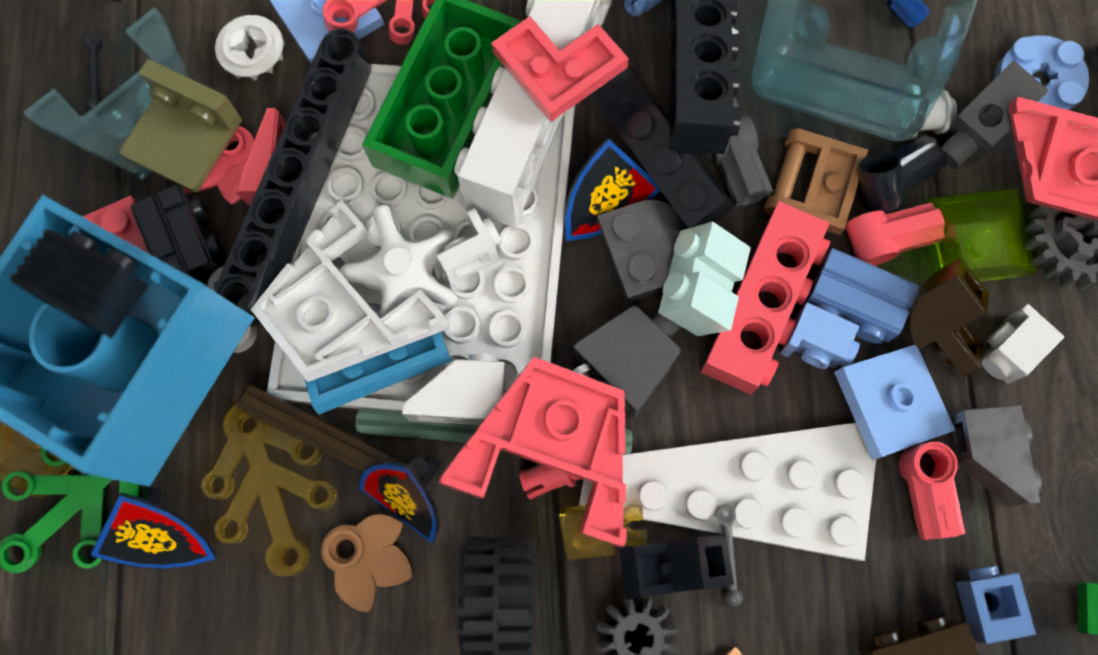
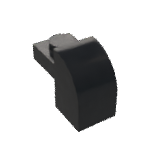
M726 535L619 548L626 600L734 584Z

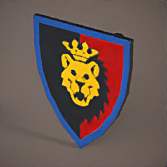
M608 138L603 141L581 168L568 194L564 212L565 241L587 239L600 235L601 231L597 223V215L640 201L652 200L660 191L653 179Z
M426 456L425 459H413L409 465L384 461L368 466L360 479L359 490L433 544L439 532L440 520L436 505L426 485L441 469L440 463L435 458Z
M147 487L143 490L141 498L120 492L90 556L136 567L174 568L216 559L217 555L207 538L191 524V521L159 505L162 498L160 489Z

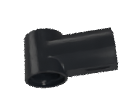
M924 135L893 154H873L860 161L859 175L863 207L871 212L882 210L884 213L898 209L904 202L905 191L946 166V154L939 147L936 139Z

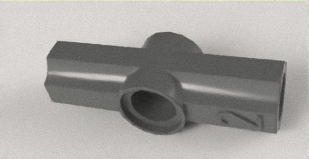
M733 98L734 107H739L736 98ZM742 113L739 133L737 136L730 137L725 154L707 153V156L714 166H719L732 201L737 207L744 208L757 204L764 198H767L771 195L773 189L757 152L759 144L755 126L751 118L746 114L742 115Z

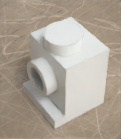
M1027 304L1010 314L1003 321L1004 324L986 340L991 347L983 355L982 366L993 377L1004 380L1007 384L1027 376L1064 336Z

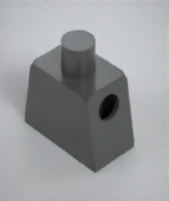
M1013 60L956 117L949 129L944 133L948 141L941 149L946 154V165L953 169H958L968 158L973 162H979L1012 129L1008 108L1010 100L1021 97L1039 102L1049 90Z
M632 306L580 340L573 347V357L581 365L587 363L591 368L589 373L597 381L624 390L625 410L634 418L677 361L681 350L670 338L682 327L659 313H656L650 319L639 307Z

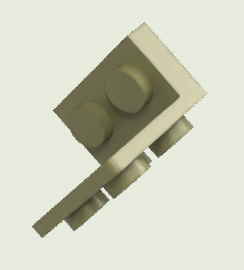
M147 59L138 74L151 88L149 95L153 99L119 152L125 159L192 192H198L242 122V118L225 95Z

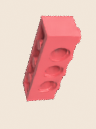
M778 201L735 294L739 296L731 331L717 334L701 373L749 395H752L759 388L760 384L766 387L769 385L779 363L772 359L777 344L786 345L796 324V320L789 318L795 303L803 305L813 285V280L807 278L812 263L819 266L829 248L831 241L824 239L830 224L829 222ZM786 253L795 260L796 267H784L779 263L776 254ZM770 292L774 294L779 301V307L768 308L764 306L759 299V293ZM745 331L756 333L761 339L762 348L753 350L746 347L741 340V333Z

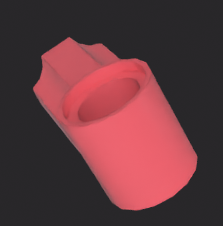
M932 202L886 215L882 210L865 213L848 221L845 226L855 257L873 266L885 263L897 257L899 253L939 243L945 238L944 218L940 209L934 207Z
M941 442L921 443L906 448L898 460V469L901 476L908 482L919 540L942 539L965 534L954 476L958 469L955 453ZM924 452L929 454L935 463V469L930 477L926 476L920 468V458Z

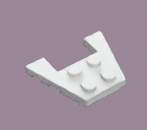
M342 200L337 202L329 211L332 217L320 231L315 229L305 242L308 246L293 265L287 263L251 308L257 319L307 382L434 335L449 327L446 317L421 289L384 317L379 318L332 263L334 259L368 236L365 226Z

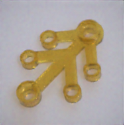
M236 404L225 416L223 428L228 441L213 470L202 479L201 488L203 493L207 497L217 500L229 497L234 490V480L231 475L244 452L246 453L250 468L226 515L217 521L214 530L215 535L223 543L237 544L241 542L248 532L246 519L259 495L273 543L266 552V564L275 575L282 577L296 576L307 566L309 552L302 541L294 539L278 487L304 498L310 507L318 510H326L335 503L337 497L336 490L330 483L321 480L313 482L270 462L264 443L291 453L293 460L303 466H313L318 463L322 457V452L314 448L313 455L307 460H302L299 452L305 443L254 418L256 425L253 431L244 433L242 430L243 422L252 416L240 411L237 407L238 404ZM222 477L225 484L221 492L215 494L211 488L212 482L215 478ZM319 487H325L328 491V498L322 504H317L313 498L315 490ZM234 520L238 525V531L234 537L228 538L225 535V526L228 522ZM293 548L296 550L298 558L296 563L289 567L284 563L283 555L286 550Z

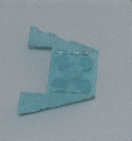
M155 7L125 30L134 43L152 61L189 78L166 21ZM139 71L83 117L54 88L23 112L35 125L142 180L151 173V171L125 159L119 152L153 99L149 95L151 88L138 74Z

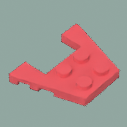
M533 357L440 476L438 484L478 498H484L499 451L509 452L592 482L593 486L578 533L617 547H625L626 528H623V503H626V484L623 483L625 391Z

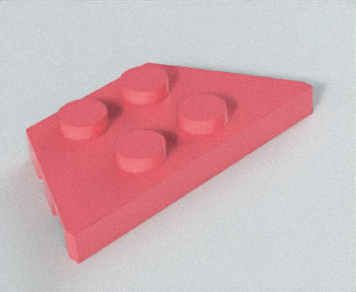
M1021 97L1010 100L1008 108L1026 202L1098 221V118Z

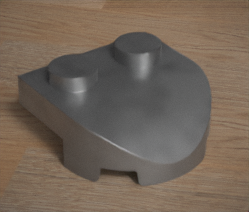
M644 200L597 215L599 229L627 303L663 291L674 256L675 242L679 237L680 231L688 229L675 209L662 201Z

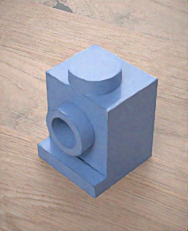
M998 565L969 569L967 570L969 580L956 582L965 619L975 642L988 644L1036 635L1019 573L1000 574ZM984 593L989 595L992 601V606L989 610Z

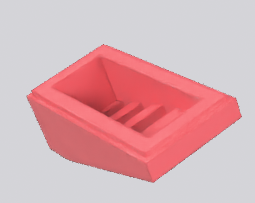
M276 108L266 109L237 185L236 193L248 206L252 203L286 124Z

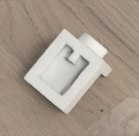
M475 208L466 212L470 227L475 236L470 239L467 237L458 238L450 242L444 248V252L436 255L450 285L499 261L496 245L501 243L500 236L491 219L487 218L482 221Z

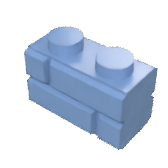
M831 248L819 266L804 305L810 303L859 325L856 335L867 342L880 344L882 341L888 343L902 331L919 285Z

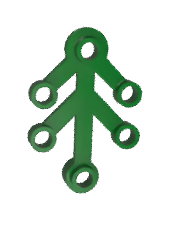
M41 447V457L48 465L60 466L67 463L64 460L54 459L50 451ZM18 470L8 474L2 482V492L11 500H23L37 494L68 495L27 532L13 533L0 542V567L10 573H20L31 568L39 561L42 555V544L81 509L80 542L73 550V560L81 568L89 569L97 566L103 559L97 557L93 561L83 558L81 550L87 544L95 546L102 532L104 488L114 479L95 475H34L27 470ZM16 476L25 478L28 483L27 491L23 494L16 493L12 489V481ZM119 480V494L122 492L139 497V484ZM11 546H20L24 550L25 556L23 561L15 562L9 558L8 551Z

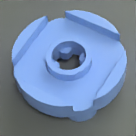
M1038 35L1018 39L998 63L995 71L996 78L1014 60L1031 75L1037 71L1045 73L1050 79L1045 86L1049 91L1039 102L1066 110H1072L1081 102L1089 85V73L1083 60L1084 51L1082 47L1076 42H1064L1051 36Z

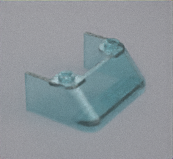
M768 0L752 73L753 88L758 96L766 101L888 140H907L923 127L954 71L977 0H957L946 6L938 36H929L919 41L912 48L907 65L826 43L830 30V18L827 11L819 4L806 0Z

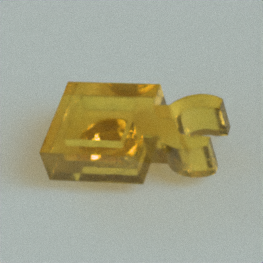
M586 505L561 508L559 518L567 560L615 555L616 546L578 533ZM628 505L623 508V528H626L625 544L628 546L644 545L647 543V529L632 530L627 526L630 521L643 520V506Z

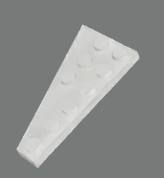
M856 423L623 455V483L626 484V503H623V517L723 535L722 525L716 518V511L720 506L728 505L732 507L736 514V520L732 524V535L734 538L855 561H865L876 459H871ZM583 480L579 503L580 509L586 508L593 486L592 482Z

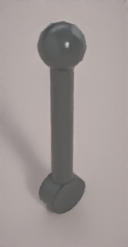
M723 505L717 509L716 518L722 525L723 535H726L734 580L733 585H728V590L724 594V600L727 605L736 607L743 601V594L737 588L732 524L736 520V514L732 507Z

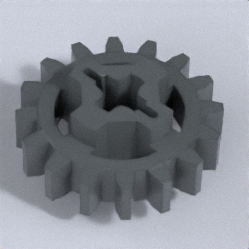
M1041 205L1028 214L1031 222L1025 225L1022 231L1032 236V239L1023 244L1024 249L1034 250L1037 255L1030 262L1032 266L1043 264L1046 267L1043 277L1048 280L1054 275L1059 276V283L1062 288H1066L1075 283L1078 290H1084L1091 285L1096 287L1098 285V221ZM1055 217H1063L1059 221L1054 220ZM1090 260L1095 261L1093 265H1086V262Z

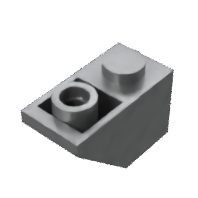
M1022 406L964 410L950 416L955 431L950 432V438L958 467L1010 507L1040 503L1041 476L1037 467L1032 462L1029 447L1032 441V430L1030 423L1023 416Z

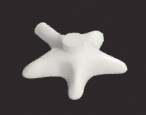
M383 205L373 209L372 215L381 238L380 251L365 261L343 265L339 270L349 282L368 284L382 291V303L377 315L379 318L384 317L420 289L433 302L442 305H453L457 301V295L436 281L432 275V269L438 261L436 255L444 252V248L454 240L452 231L444 229L424 240L416 242L406 241L397 230L389 206Z

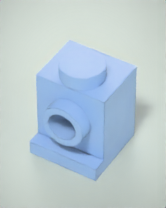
M806 303L796 315V324L786 345H783L780 354L789 357L796 351L802 354L801 359L821 369H827L828 366L834 369L838 365L844 367L851 365L860 346V343L854 341L859 325L810 303Z

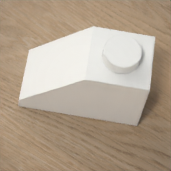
M482 353L470 354L469 360L456 359L403 404L402 414L411 422L480 426L506 392L507 369L505 362H497L496 356Z

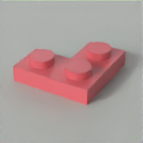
M529 16L491 43L493 54L550 122L624 71L628 66V57L599 24L559 50Z

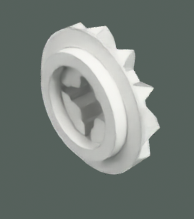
M246 15L238 17L225 25L217 37L215 52L219 63L225 71L232 73L237 79L250 77L257 80L258 75L264 72L273 73V66L276 62L283 60L282 49L285 43L280 30L272 21L262 16ZM250 36L257 47H259L255 49L253 59H249L245 53V50L248 49V43H250Z

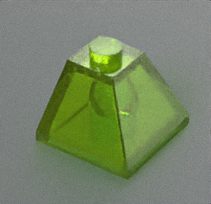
M1017 189L931 198L927 201V203L932 202L934 207L940 209L945 221V238L936 243L941 269L962 258L979 281L1032 276L1037 273L1035 266H1032L1030 263L1033 259L1032 251L1024 249L1023 244L1029 241V238L1022 231L1025 221Z

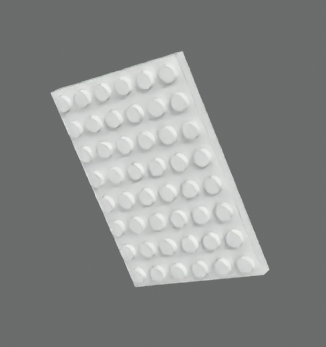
M371 64V73L290 265H293L308 245L305 241L315 229L320 231L332 217L329 211L340 200L362 222L368 236L332 261L338 270L345 264L365 261L380 251L381 238L372 211L383 205L390 207L397 230L406 241L416 242L424 240L444 229L452 231L454 240L461 237L470 239L475 236L470 227L466 213L468 210L459 188L454 199H451L372 167L365 153L362 143L401 66ZM335 93L327 96L325 100L330 99ZM575 105L564 114L517 228L491 219L501 239V243L496 245L499 261L453 285L449 284L439 261L436 262L432 269V275L435 280L457 295V301L453 305H442L431 301L446 317L449 327L441 331L452 361L339 407L402 411L403 404L451 363L456 359L469 360V355L474 353L494 355L497 357V362H505L507 369L506 391L533 357L551 363ZM315 132L312 135H310L307 141L316 137L318 132ZM479 215L482 221L487 219V217ZM349 282L375 314L378 315L382 303V291L368 284ZM275 342L267 392L288 403L312 405L304 377Z

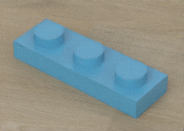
M439 332L310 382L305 380L312 407L319 415L449 363L452 360L442 333Z

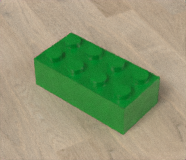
M435 0L362 143L372 167L454 199L460 186L458 175L455 174L458 156L464 147L470 149L476 135L473 133V126L477 113L482 106L488 108L493 97L491 85L494 75L500 66L504 67L493 54L491 43L522 21L468 0Z

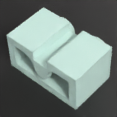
M713 221L680 231L674 245V256L668 278L663 286V297L658 313L696 336L731 331L739 296L732 293L734 282L741 281L744 278L751 247Z

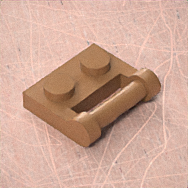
M791 129L788 131L785 146L788 149L773 195L767 197L764 212L771 216L778 201L829 222L827 231L840 235L845 229L860 179L859 163L866 158L868 150L803 129ZM809 152L817 155V159L802 203L790 198L804 154Z

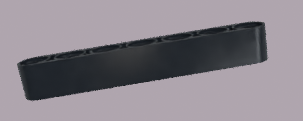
M339 28L332 30L322 39L214 288V292L236 306L242 296L249 294L247 302L241 307L242 310L255 317L249 327L261 324L251 311V308L287 263L291 264L371 73L372 65L370 58L357 36L348 29ZM335 93L330 99L325 100L327 96ZM315 132H318L316 137L307 141L310 135H312ZM302 171L296 180L290 182L295 173ZM284 211L282 218L273 223L275 216ZM267 252L263 262L255 266L258 256Z

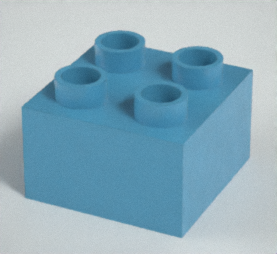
M42 195L0 257V420L85 474L150 486L255 317L200 282ZM51 229L65 237H68L73 230L78 231L102 247L99 254L104 256L109 248H112L139 266L134 274L149 286L112 339L43 303L11 282L10 275L17 273L18 265L24 264V257L30 255V248L36 247L37 239L43 238V230Z

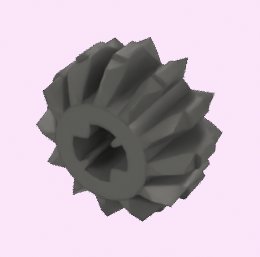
M624 596L623 605L626 614L622 616L618 609L610 604L606 607V611L616 620L615 625L611 626L605 622L597 623L596 629L598 631L612 635L611 640L600 641L596 644L598 652H607L613 649L617 651L613 655H660L662 650L671 654H678L679 646L664 641V636L674 635L679 632L678 625L667 624L660 626L659 623L669 613V609L666 606L659 607L652 616H649L652 606L651 597L642 598L639 612H636L633 599L626 600V596ZM638 624H644L647 628L643 633L650 635L648 645L640 644L637 652L627 649L631 646V643L628 640L624 641L626 630L635 631Z

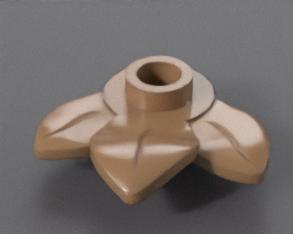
M384 514L371 515L361 521L356 527L340 525L333 528L323 540L321 547L322 558L325 564L335 571V591L341 600L358 611H371L375 601L377 586H397L410 580L413 576L411 564L407 556L401 549L393 545L403 528V523ZM350 540L354 544L355 551L350 558L345 559L340 555L339 547L342 542Z

